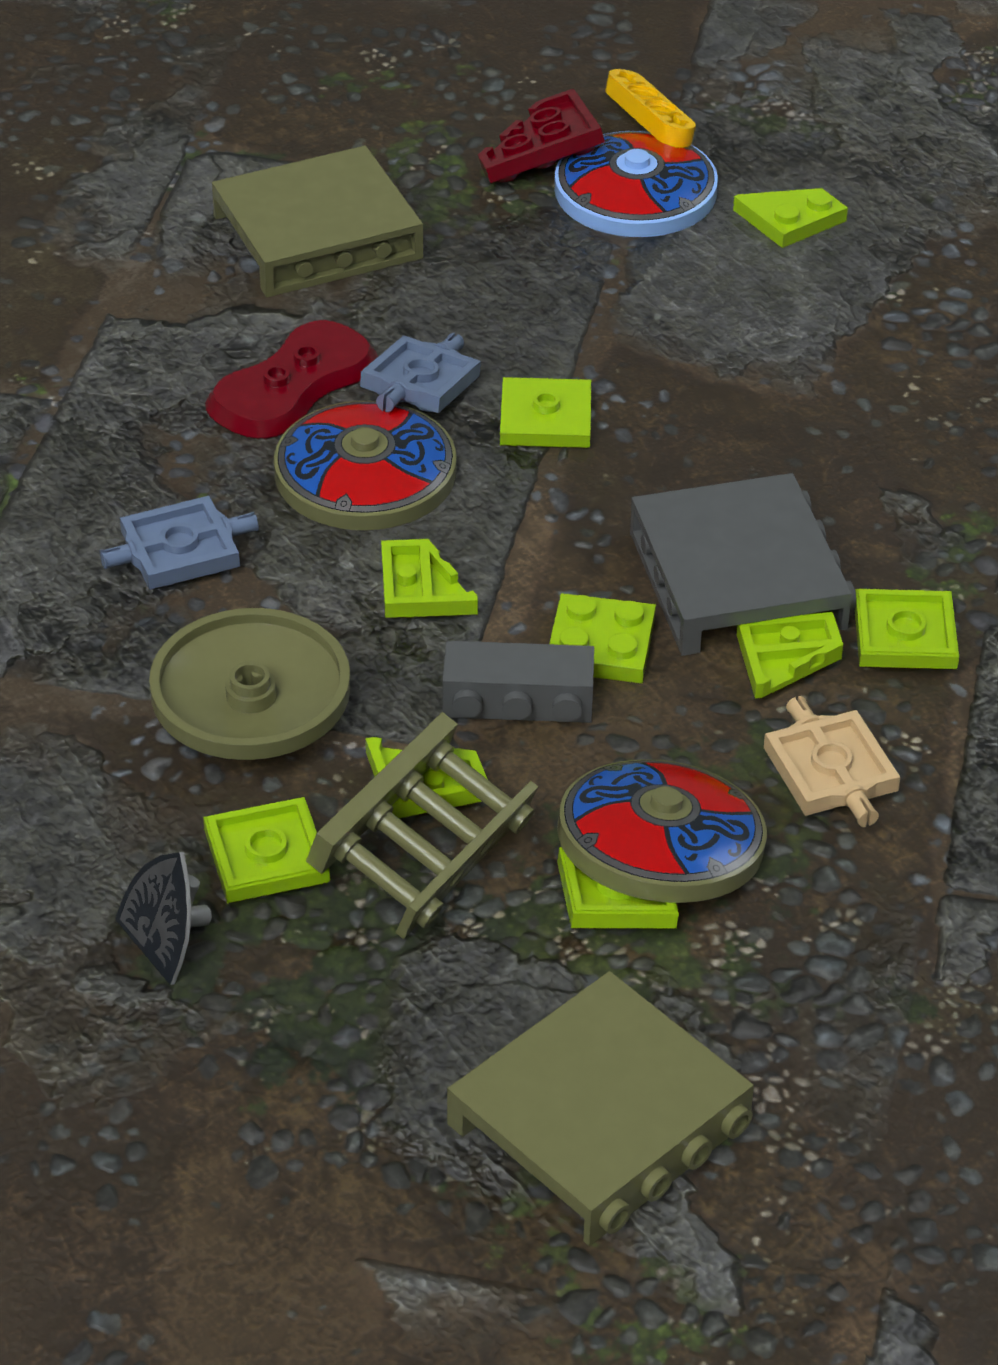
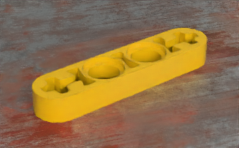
M624 69L610 70L605 90L607 95L660 142L680 148L692 145L696 127L692 119L640 74Z

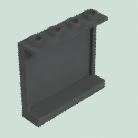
M793 473L632 497L630 534L681 656L700 653L702 631L829 610L833 612L840 630L848 629L850 609H854L856 606L854 586L850 580H845L841 572L839 555L836 550H830L827 544L823 522L820 519H815L812 513L810 496L806 490H801Z

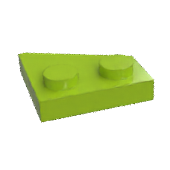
M823 188L738 194L734 196L733 210L781 248L846 222L848 207Z
M429 539L381 540L385 618L478 614L477 594L473 590L466 592L458 583V572L449 562L440 558L439 550Z
M833 612L804 614L737 625L736 635L755 699L763 698L842 659L843 642Z

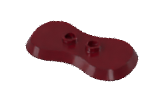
M328 320L308 322L294 329L280 349L268 359L223 377L207 397L205 403L206 411L219 425L239 435L256 439L276 437L284 434L293 423L305 416L312 405L324 395L359 382L361 380V371L378 357V354L365 337L348 326Z

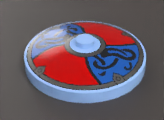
M620 131L603 134L605 142L596 145L594 150L583 155L571 154L562 157L556 166L555 196L561 208L582 225L611 235L655 237L684 230L706 217L713 208L717 197L718 175L716 168L701 150L693 145L684 148L666 145L657 140L650 132Z

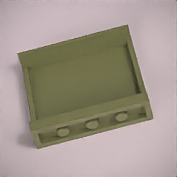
M366 145L212 182L214 217L216 220L225 217L229 219L259 265L260 288L266 298L423 259V223Z
M609 971L447 1088V1124L462 1137L476 1127L584 1218L583 1241L590 1247L606 1233L613 1234L619 1231L626 1224L630 1215L648 1200L653 1202L661 1198L669 1189L671 1183L685 1171L699 1168L708 1159L712 1150L727 1138L734 1139L740 1136L752 1120L753 1113L751 1109L754 1084Z

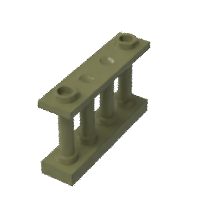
M443 712L317 832L306 862L321 874L336 860L342 864L348 861L405 906L407 909L396 931V934L403 939L418 924L424 929L427 928L441 912L444 903L441 901L510 830L518 834L535 812L530 804L539 786L530 780L513 799L453 753L455 747L450 742L458 724ZM430 768L435 772L441 769L494 810L497 815L481 829L423 783L424 776L422 775ZM399 798L405 802L411 799L468 845L451 860L392 814V805ZM368 828L373 832L380 830L437 876L420 892L360 844L362 841L360 836Z

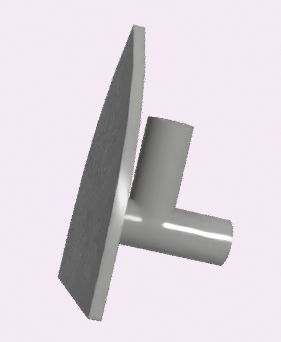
M184 852L160 855L146 863L132 878L115 918L170 985L175 984L183 964L189 942L190 928L207 926L212 918L211 910L207 905L192 906L200 882L196 877L188 874Z

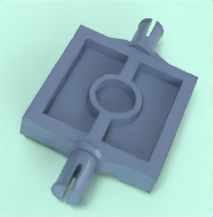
M451 333L444 341L437 344L422 342L403 335L361 371L360 387L377 392L379 395L376 399L377 406L382 411L386 408L385 412H390L399 402H407L415 405L422 411L439 413L480 376L481 361L457 352L464 346V340L459 334L455 336V333Z
M205 496L121 517V533L126 544L104 550L101 549L99 554L105 570L131 562L140 570L149 590L240 567L239 551L233 542V536L258 531L259 525L253 511L227 518L215 508L210 496Z

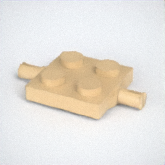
M798 696V701L796 697L789 700L786 709L796 723L788 728L765 733L764 749L804 815L807 816L846 806L850 808L861 827H866V823L869 826L874 824L879 814L868 799L897 792L899 790L900 776L858 711L854 710L835 716L814 715L804 697Z

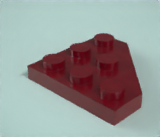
M573 88L535 102L528 109L530 117L526 121H514L499 135L501 143L495 149L493 147H486L478 154L482 170L489 182L497 181L502 183L515 179L520 172L532 168L543 169L550 167L557 162V159L571 154H587L594 150L596 145L604 143L605 140L600 125Z

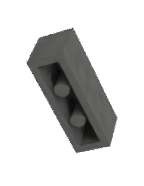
M446 641L443 671V713L450 718L592 723L594 646Z

